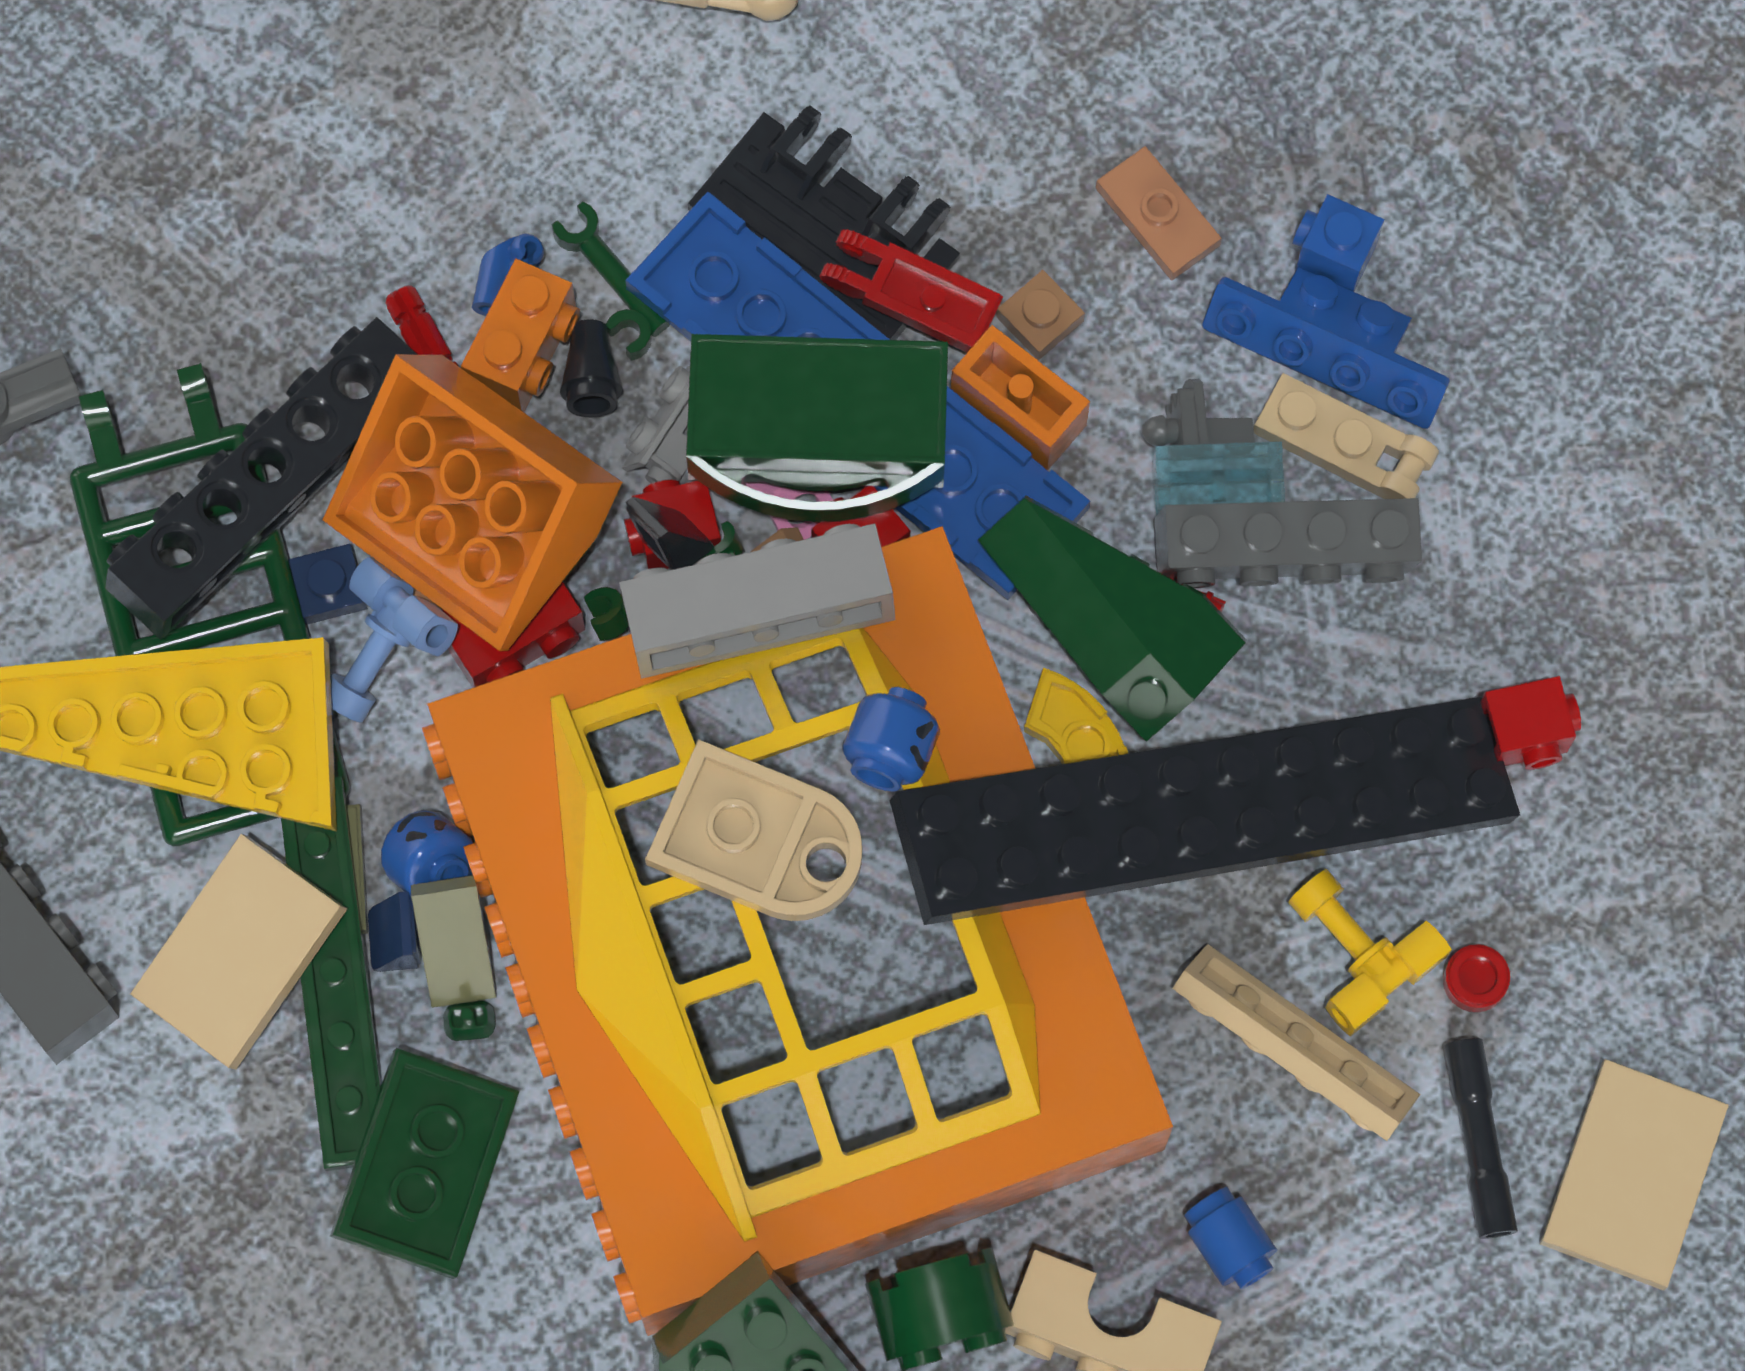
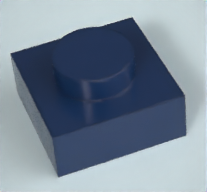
M351 544L289 559L306 625L368 609L367 604L349 589L352 574L357 568Z

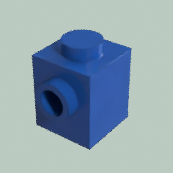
M1327 194L1318 214L1307 210L1292 242V244L1301 247L1296 270L1300 267L1315 275L1325 276L1335 282V284L1355 292L1377 246L1385 219Z

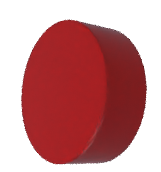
M1479 944L1468 945L1458 950L1449 960L1443 974V986L1448 998L1457 1007L1468 1012H1484L1492 1009L1502 1000L1510 985V970L1504 957L1495 949Z

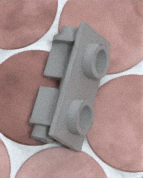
M679 366L668 377L659 392V397L665 400L653 420L646 417L640 422L626 443V448L631 451V454L622 466V469L627 472L643 466L647 467L649 471L645 478L651 484L662 480L680 481L687 469V436L683 434V431L688 422L690 366H687L686 369Z

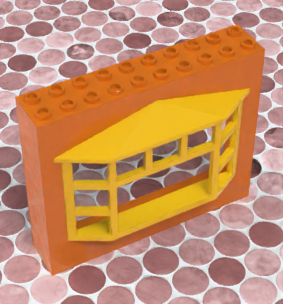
M943 526L881 547L893 591L896 620L642 679L632 636L628 634L427 704L433 724L422 727V731L440 781L449 777L453 779L454 783L442 788L454 824L466 835L473 836L475 843L466 845L463 848L475 883L478 886L480 898L490 895L494 896L496 903L484 908L501 958L512 954L515 956L517 963L505 967L522 1018L532 1014L536 1016L538 1024L526 1028L543 1078L554 1074L557 1076L560 1086L548 1089L558 1122L564 1139L575 1135L579 1139L581 1148L569 1152L586 1200L597 1196L600 1199L603 1210L591 1215L607 1262L617 1258L621 1259L625 1272L613 1276L629 1324L642 1320L647 1336L661 1330L756 1252L764 1258L786 1286L1164 1151L1173 1129L1169 1114L1086 898L952 920L977 988L975 993L816 1050H809L805 1045L757 911L731 900L751 955L749 961L685 984H678L674 980L650 912L653 907L704 889L674 876L647 886L642 885L637 877L615 814L619 809L676 790L696 746L679 706L680 701L745 678L752 679L774 730L769 734L723 750L753 762L763 760L849 730L860 702L796 723L791 718L771 672L779 666L837 646H842L848 654L866 696L876 693L888 694L889 689L892 687L911 690L926 700L927 705L925 709L937 720L940 735L925 773L918 782L901 785L902 790L1036 769ZM653 710L659 711L680 763L674 767L613 788H607L600 775L586 735L589 732ZM752 983H759L765 993L787 1058L771 1066L720 1084H714L708 1075L686 1009L688 1006ZM978 1015H985L988 1018L1010 1091L1004 1097L939 1119L935 1115L912 1042L916 1037ZM885 1048L891 1049L915 1118V1127L853 1151L843 1152L841 1151L817 1075L823 1070ZM794 1082L798 1085L821 1159L818 1163L755 1186H748L745 1183L722 1114V1108L736 1101Z

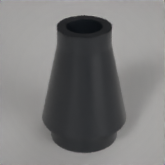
M581 320L576 322L571 334L560 395L566 401V407L572 414L581 417L604 416L615 410L617 399L623 392L608 339V327L599 320Z

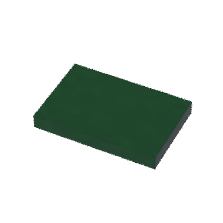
M399 1048L394 1049L329 1237L451 1279L457 1278L519 1091Z

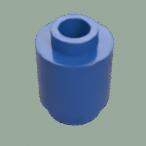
M1224 1187L1207 1196L1185 1213L1184 1217L1191 1226L1188 1235L1222 1286L1235 1281L1242 1290L1251 1286L1273 1270L1274 1267L1268 1259L1275 1254L1277 1248L1243 1197L1235 1199L1228 1187Z

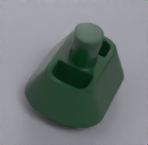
M472 1001L449 1005L443 1015L444 1031L453 1041L488 1038L494 1032L496 1025L494 1009L486 1001Z

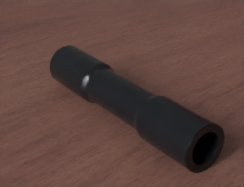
M1470 1038L1447 1043L1444 1045L1453 1099L1460 1113L1470 1168L1469 1187L1478 1236L1480 1239H1490L1515 1234L1518 1232L1509 1180L1502 1166L1491 1106L1493 1093L1483 1039Z

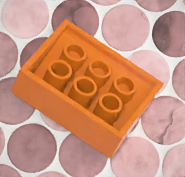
M395 354L322 520L497 650L508 651L595 541L622 485V481L445 356Z

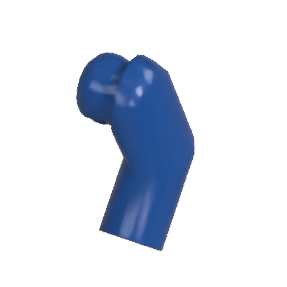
M525 233L512 237L484 254L472 302V309L476 313L483 316L487 315L515 258L537 268L539 267L544 256V247L536 236Z

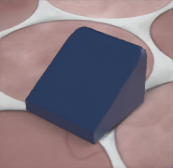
M407 891L398 892L374 905L368 913L370 958L373 971L419 968L418 965L421 964L420 941L412 898Z

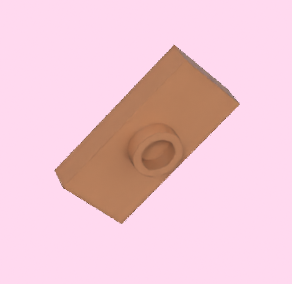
M1146 146L1097 180L1096 190L1171 281L1220 247L1222 240L1220 235Z

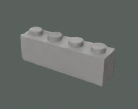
M843 524L829 529L823 536L801 541L787 538L777 539L765 544L757 551L736 556L727 553L712 554L699 560L696 565L670 571L665 568H651L636 574L631 580L619 582L641 679L896 620L893 591L875 524L862 527L855 524Z

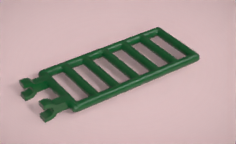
M201 363L177 370L195 435L122 454L109 401L106 400L104 391L100 390L78 396L96 462L73 469L70 474V485L115 656L198 649L280 626L284 641L310 639L280 528L228 576L264 567L273 602L175 628L162 640L154 634L137 639L130 611L105 589L107 572L110 567L107 559L114 550L113 545L120 544L131 534H134L139 539L156 524L152 517L159 507L106 521L98 487L211 457L221 450L233 452L246 440L242 433L247 424L236 423L220 428L209 383ZM256 464L249 469V472L255 479L267 483L262 464ZM222 505L211 506L204 511L208 519L234 513L231 509ZM192 561L181 563L171 567H184L190 564ZM332 723L334 777H342L346 798L350 791V785ZM150 787L163 839L171 846H181L278 819V817L232 806L184 818L178 793Z

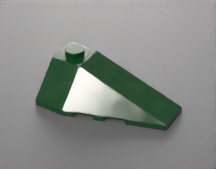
M1026 495L978 539L1100 693L1146 742L1193 702L1246 643L1245 637L1202 592L1186 583L1181 585L1150 568L1148 562L1133 554L1128 556L1094 537L1093 532Z

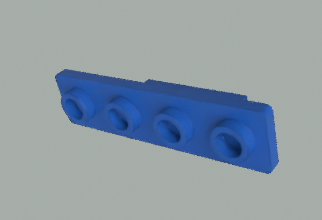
M1300 267L1296 270L1279 301L1230 278H1221L1202 324L1203 328L1211 333L1424 429L1430 427L1450 382L1447 376L1396 354L1408 329L1411 317L1393 310L1383 302L1371 300L1335 284V282L1325 276L1315 275Z

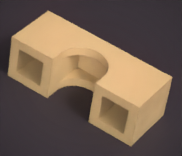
M1034 1250L1011 1311L1014 1326L1005 1328L1006 1334L1016 1337L1013 1345L1016 1349L1044 1360H1051L1053 1352L1078 1361L1076 1371H1204L1222 1323L1221 1320L1159 1297L1150 1322L1142 1331L1128 1337L1109 1335L1095 1325L1088 1309V1298L1097 1273Z

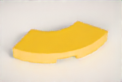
M1043 668L1024 726V732L1044 742L1060 760L1061 764L1129 754L1118 730L1107 715L1108 712L1100 702L1074 681L1059 673Z

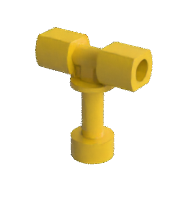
M1325 869L1303 885L1290 898L1288 903L1304 922L1317 916L1356 960L1347 970L1354 980L1334 995L1325 1006L1338 1026L1351 1037L1385 1009L1389 1002L1387 999L1388 995L1407 980L1412 985L1417 983L1445 960L1452 949L1439 931L1427 920L1395 946L1387 937L1375 944L1338 902L1336 898L1343 892L1344 888L1329 870Z

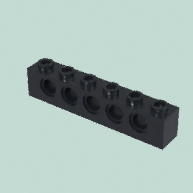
M378 317L362 331L358 327L353 326L345 332L330 351L333 358L317 372L313 367H309L299 375L286 392V395L290 398L275 413L269 408L261 411L244 429L242 436L246 439L230 455L224 450L216 453L198 473L197 478L201 482L185 497L180 492L171 495L153 515L152 520L156 524L140 539L131 534L109 555L107 563L110 567L107 572L105 589L157 638L162 640L348 463L395 354L418 355ZM347 381L358 382L367 389L369 395L361 399H351L340 392L338 385ZM303 422L314 423L324 431L325 436L315 441L305 440L297 435L293 427ZM256 464H269L280 472L281 478L270 483L261 482L251 475L249 469ZM222 505L231 509L237 519L227 525H218L211 522L205 516L204 511L211 506ZM176 547L186 551L191 556L192 562L187 566L174 568L163 563L158 554L167 548Z

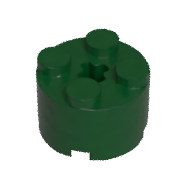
M993 1248L983 1249L978 1252L980 1260L978 1265L971 1266L967 1253L895 1273V1277L890 1278L893 1288L883 1292L879 1279L865 1283L886 1362L898 1359L901 1371H906L942 1360L939 1348L961 1341L966 1354L1007 1341L1004 1329L1014 1326Z

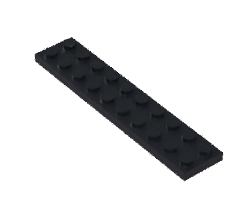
M1483 696L897 791L889 800L924 925L1505 825L1518 818L1520 811L1504 761L1497 762L1494 748L1497 743L1489 714H1483L1480 703Z

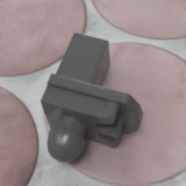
M1200 379L1186 380L1183 388H1178L1177 393L1171 394V404H1166L1165 406L1167 418L1164 415L1152 417L1142 427V435L1149 444L1164 447L1165 444L1170 443L1172 463L1190 464L1196 463L1197 460H1246L1255 449L1252 418H1206L1203 382Z

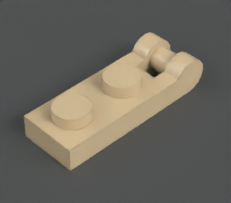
M1282 373L1254 425V434L1383 499L1416 498L1420 490L1416 482L1423 470L1429 471L1432 468L1439 454L1437 447L1428 440L1412 434L1407 435L1285 373ZM1383 453L1400 460L1394 472H1387L1377 467Z

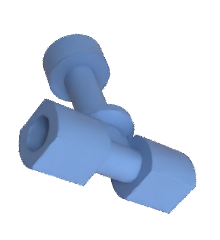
M367 557L357 566L352 574L349 589L373 609V612L368 614L365 619V623L373 629V632L347 675L344 677L333 673L330 676L332 709L360 723L364 721L376 701L375 697L367 690L395 644L403 647H409L412 644L415 648L438 657L452 644L458 629V624L438 606L413 595L414 588L371 557Z

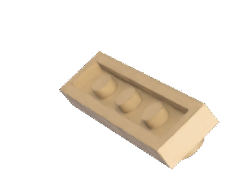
M1209 944L1187 966L1172 988L1185 997L1199 1013L1216 1019L1241 1037L1251 1050L1268 1056L1292 1073L1303 1087L1320 1093L1348 1113L1358 1126L1375 1132L1386 1141H1388L1421 1095Z

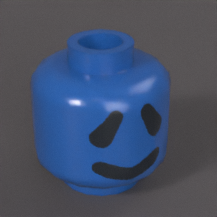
M892 687L889 689L888 694L876 693L865 696L862 699L842 746L847 761L852 764L850 771L853 776L869 786L891 792L899 791L901 785L914 784L919 781L925 773L940 735L937 720L925 709L927 702L922 696L905 688Z
M421 810L408 814L396 822L388 832L381 848V864L387 877L400 889L409 892L411 896V885L472 876L463 847L473 842L468 835L440 813Z

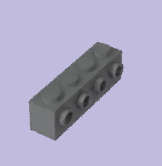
M1419 498L1165 505L1155 517L1157 572L1172 580H1177V583L1181 585L1186 583L1193 588L1215 585V579L1240 578V585L1242 586L1274 585L1279 583L1278 577H1303L1304 584L1322 585L1342 581L1341 575H1366L1367 582L1388 583L1404 580V574L1409 573L1422 562Z

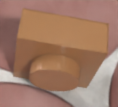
M1041 270L999 306L996 317L1039 361L1084 322L1085 312L1044 270Z

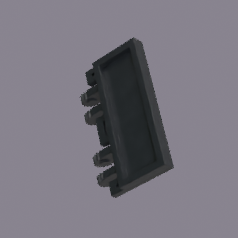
M809 105L799 113L798 117L785 130V126L763 112L688 202V210L690 211L707 192L711 193L746 222V227L758 237L768 239L800 265L804 271L887 338L897 340L908 326L907 324L862 304L863 299L852 298L841 293L839 290H835L826 283H823L819 276L826 263L841 265L870 280L873 279L879 265L865 263L839 249L840 247L837 246L836 241L841 230H854L887 246L891 242L917 255L944 222L950 211V205L942 199L936 198L935 201L926 207L919 219L903 236L891 226L904 212L905 208H908L914 201L920 186L917 181L910 176H905L883 201L881 195L840 167L826 186L822 187L819 183L846 151L851 142V134L841 127L837 128L836 131L834 130L826 138L807 164L804 165L793 156L807 138L815 132L822 114ZM939 238L923 258L950 270L960 258V252Z

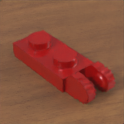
M849 229L841 230L836 241L837 246L846 254L865 263L879 265L873 279L870 280L841 265L826 263L819 276L823 283H826L835 290H839L841 293L852 298L863 299L862 304L943 342H948L949 345L966 353L988 330L1004 297L1000 293L891 242L887 246Z

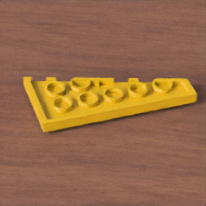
M324 637L0 667V751L337 832L329 643Z

